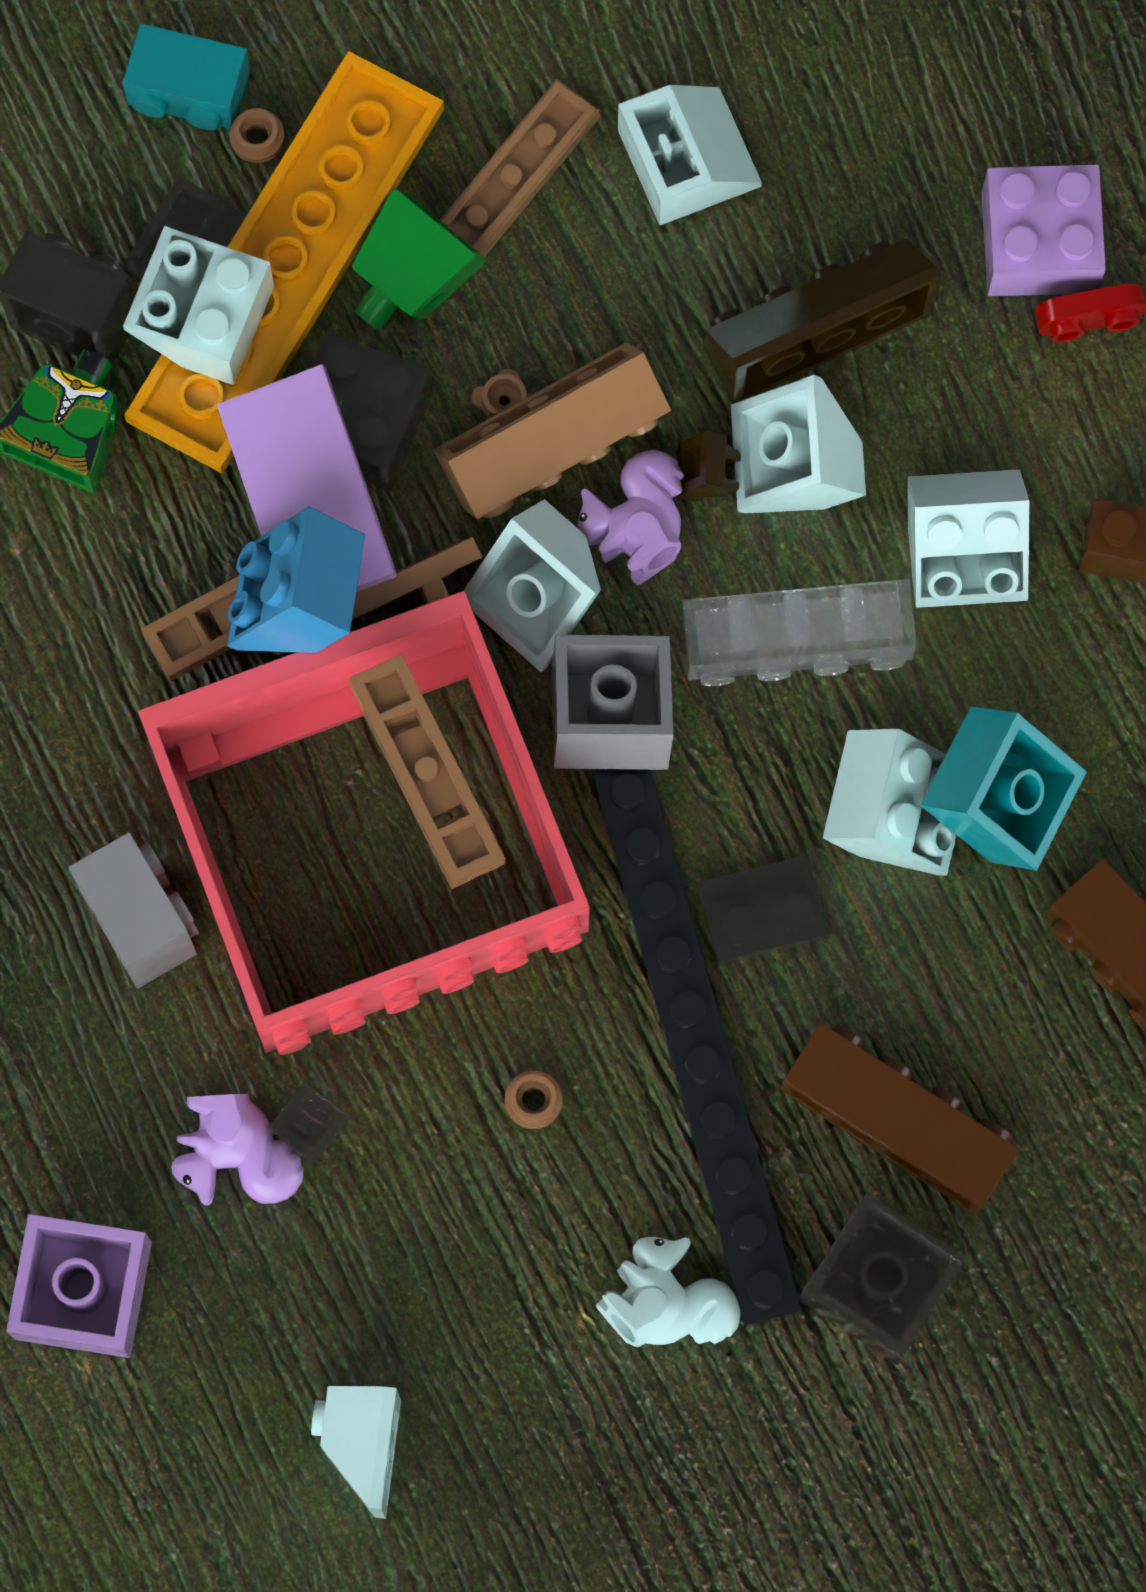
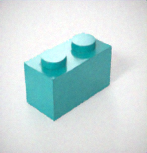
M140 23L122 83L128 105L133 106L141 114L155 118L163 117L165 114L185 118L191 125L204 130H216L218 126L230 129L233 121L238 116L251 70L246 48Z

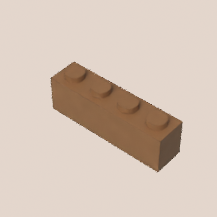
M626 342L437 447L433 451L461 507L476 519L481 517L493 518L509 510L514 504L513 499L531 489L533 491H540L554 485L562 478L561 472L579 462L581 464H588L604 457L611 449L609 445L627 435L636 437L649 432L659 423L657 418L672 410L644 352Z

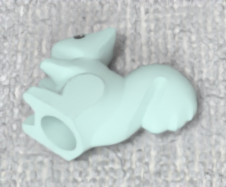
M644 1237L637 1240L633 1245V1256L637 1265L625 1260L617 1270L621 1279L628 1286L627 1290L621 1295L615 1291H607L602 1296L603 1299L597 1303L596 1307L627 1344L635 1347H640L645 1343L666 1345L674 1343L688 1334L699 1344L708 1341L716 1344L727 1336L731 1337L737 1330L741 1318V1310L735 1292L725 1282L714 1278H706L683 1288L672 1274L671 1270L682 1259L691 1244L689 1238L672 1241L658 1237Z

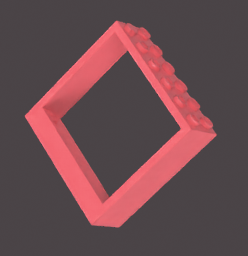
M465 591L350 632L317 653L296 652L138 711L265 1053L277 1049L279 1055L296 1052L311 1043L310 1036L332 1029L334 1035L352 1031L366 1023L364 1016L384 1008H386L388 1014L405 1011L420 1002L418 996L437 988L441 989L442 994L458 991L474 982L472 976L493 967L496 973L511 971L528 962L527 954L546 947L549 948L550 953L564 951L579 944L582 941L581 934L589 931V904ZM402 654L422 694L468 678L557 907L272 1013L186 782L363 717L364 715L348 685L349 678L397 655Z

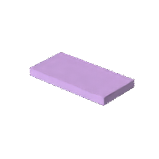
M322 364L217 404L261 537L276 528L280 522L287 521L310 506L365 534L356 592L398 577L330 378Z

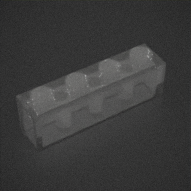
M909 579L682 600L681 621L688 681L701 680V684L704 686L727 685L735 681V676L757 674L759 680L776 681L790 677L792 675L791 671L814 669V674L831 676L846 672L848 666L870 664L873 670H892L904 666V661L913 660L917 646Z

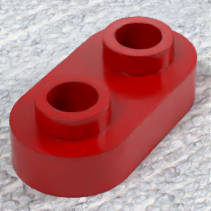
M1121 284L1049 299L1039 304L1034 309L1039 334L1050 336L1053 342L1061 343L1078 339L1087 330L1106 327L1109 332H1121L1139 324V317L1146 313V299L1141 285Z

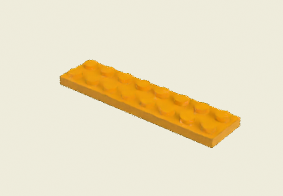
M350 51L347 52L227 247L270 262L274 282L273 291L235 385L185 369L161 354L124 414L127 423L222 474L224 473L234 454L217 404L272 384L282 378L367 238L389 195L394 188L398 187L443 113V100Z

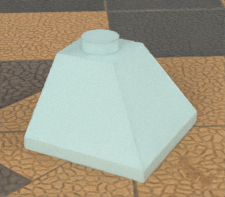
M812 375L731 405L733 448L741 454V461L734 464L735 481L739 482V489L736 491L738 512L763 513L823 510L866 496L862 440L821 377Z
M543 500L510 520L463 591L466 593L472 611L537 670L542 672L553 660L555 635L571 634L601 588L586 535L551 504Z
M328 1386L326 1401H315L311 1435L321 1436L320 1446L371 1514L375 1518L386 1519L401 1399L397 1388L380 1386Z

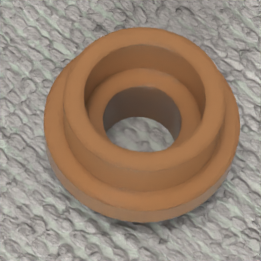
M261 108L248 109L238 115L230 127L229 137L234 152L245 161L252 163L269 161L278 155L284 145L285 133L283 124L274 113ZM260 131L268 136L260 144H252L248 141V137L253 132Z
M526 1071L517 1075L509 1083L505 1092V1107L509 1117L516 1124L526 1129H541L550 1125L556 1120L562 1109L563 1096L559 1084L553 1077L541 1071ZM532 1091L541 1093L545 1098L543 1107L536 1111L528 1110L522 1103L524 1096Z

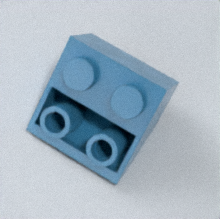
M308 506L287 521L280 522L276 528L259 539L249 542L242 549L237 560L236 569L240 574L236 596L228 611V620L231 622L227 646L240 651L317 653L348 635L351 628L365 534Z

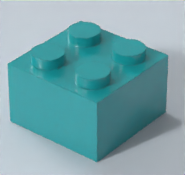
M971 706L920 806L989 862L1037 871L1087 771L1019 713Z

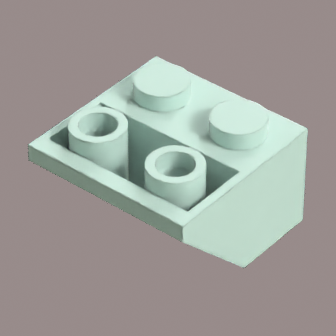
M668 85L618 104V132L659 226L762 186L760 177L720 87Z
M164 226L123 325L124 330L185 369L235 385L274 288L270 262Z
M1020 469L908 476V533L916 608L1028 601L1029 498Z
M900 729L848 730L823 839L862 858L934 875L947 876L956 834L920 806L946 754Z

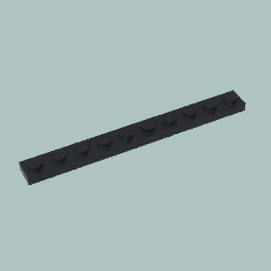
M608 769L593 773L594 787L733 1291L740 1306L743 1327L745 1329L801 1314V1306L651 770Z

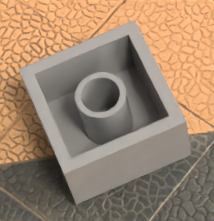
M555 635L551 670L554 768L668 770L673 741L670 636Z
M130 832L68 867L83 898L137 989L197 955L191 941L192 937L199 934L193 923L194 919L177 891L169 896L164 892L163 889L170 886V883L164 874V868L148 842L138 847Z

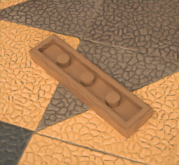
M556 79L440 220L482 255L486 256L599 120L600 109Z

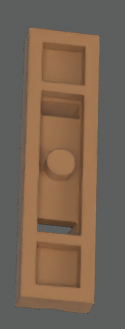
M465 537L396 570L398 577L356 592L352 620L415 589L418 590L425 605L448 597L449 594L442 578L482 558L474 538ZM272 652V653H273L274 655H275V654H276V655H280V654H282V653H284V652Z
M239 576L141 628L145 640L169 682L232 649L227 646L231 622L228 620V611L236 596ZM210 613L214 618L217 626L219 627L221 633L223 634L220 637L215 630L214 624L210 617Z
M402 654L350 677L348 685L451 889L504 865L505 857ZM460 808L456 817L448 823L438 825L434 822V819Z

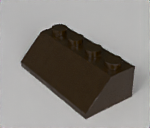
M907 239L892 245L888 241H883L866 249L859 256V260L842 268H840L839 264H832L820 269L810 277L809 283L796 289L790 290L789 287H781L773 290L760 300V305L743 313H740L738 309H734L719 315L710 323V328L705 329L704 351L731 403L735 404L932 315L941 275L937 267Z

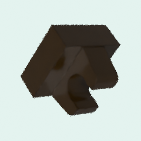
M707 430L678 444L677 465L681 468L684 477L681 479L683 490L676 498L694 502L704 497H724L739 489V482L725 478V466H731L741 461L740 452L727 445V435Z

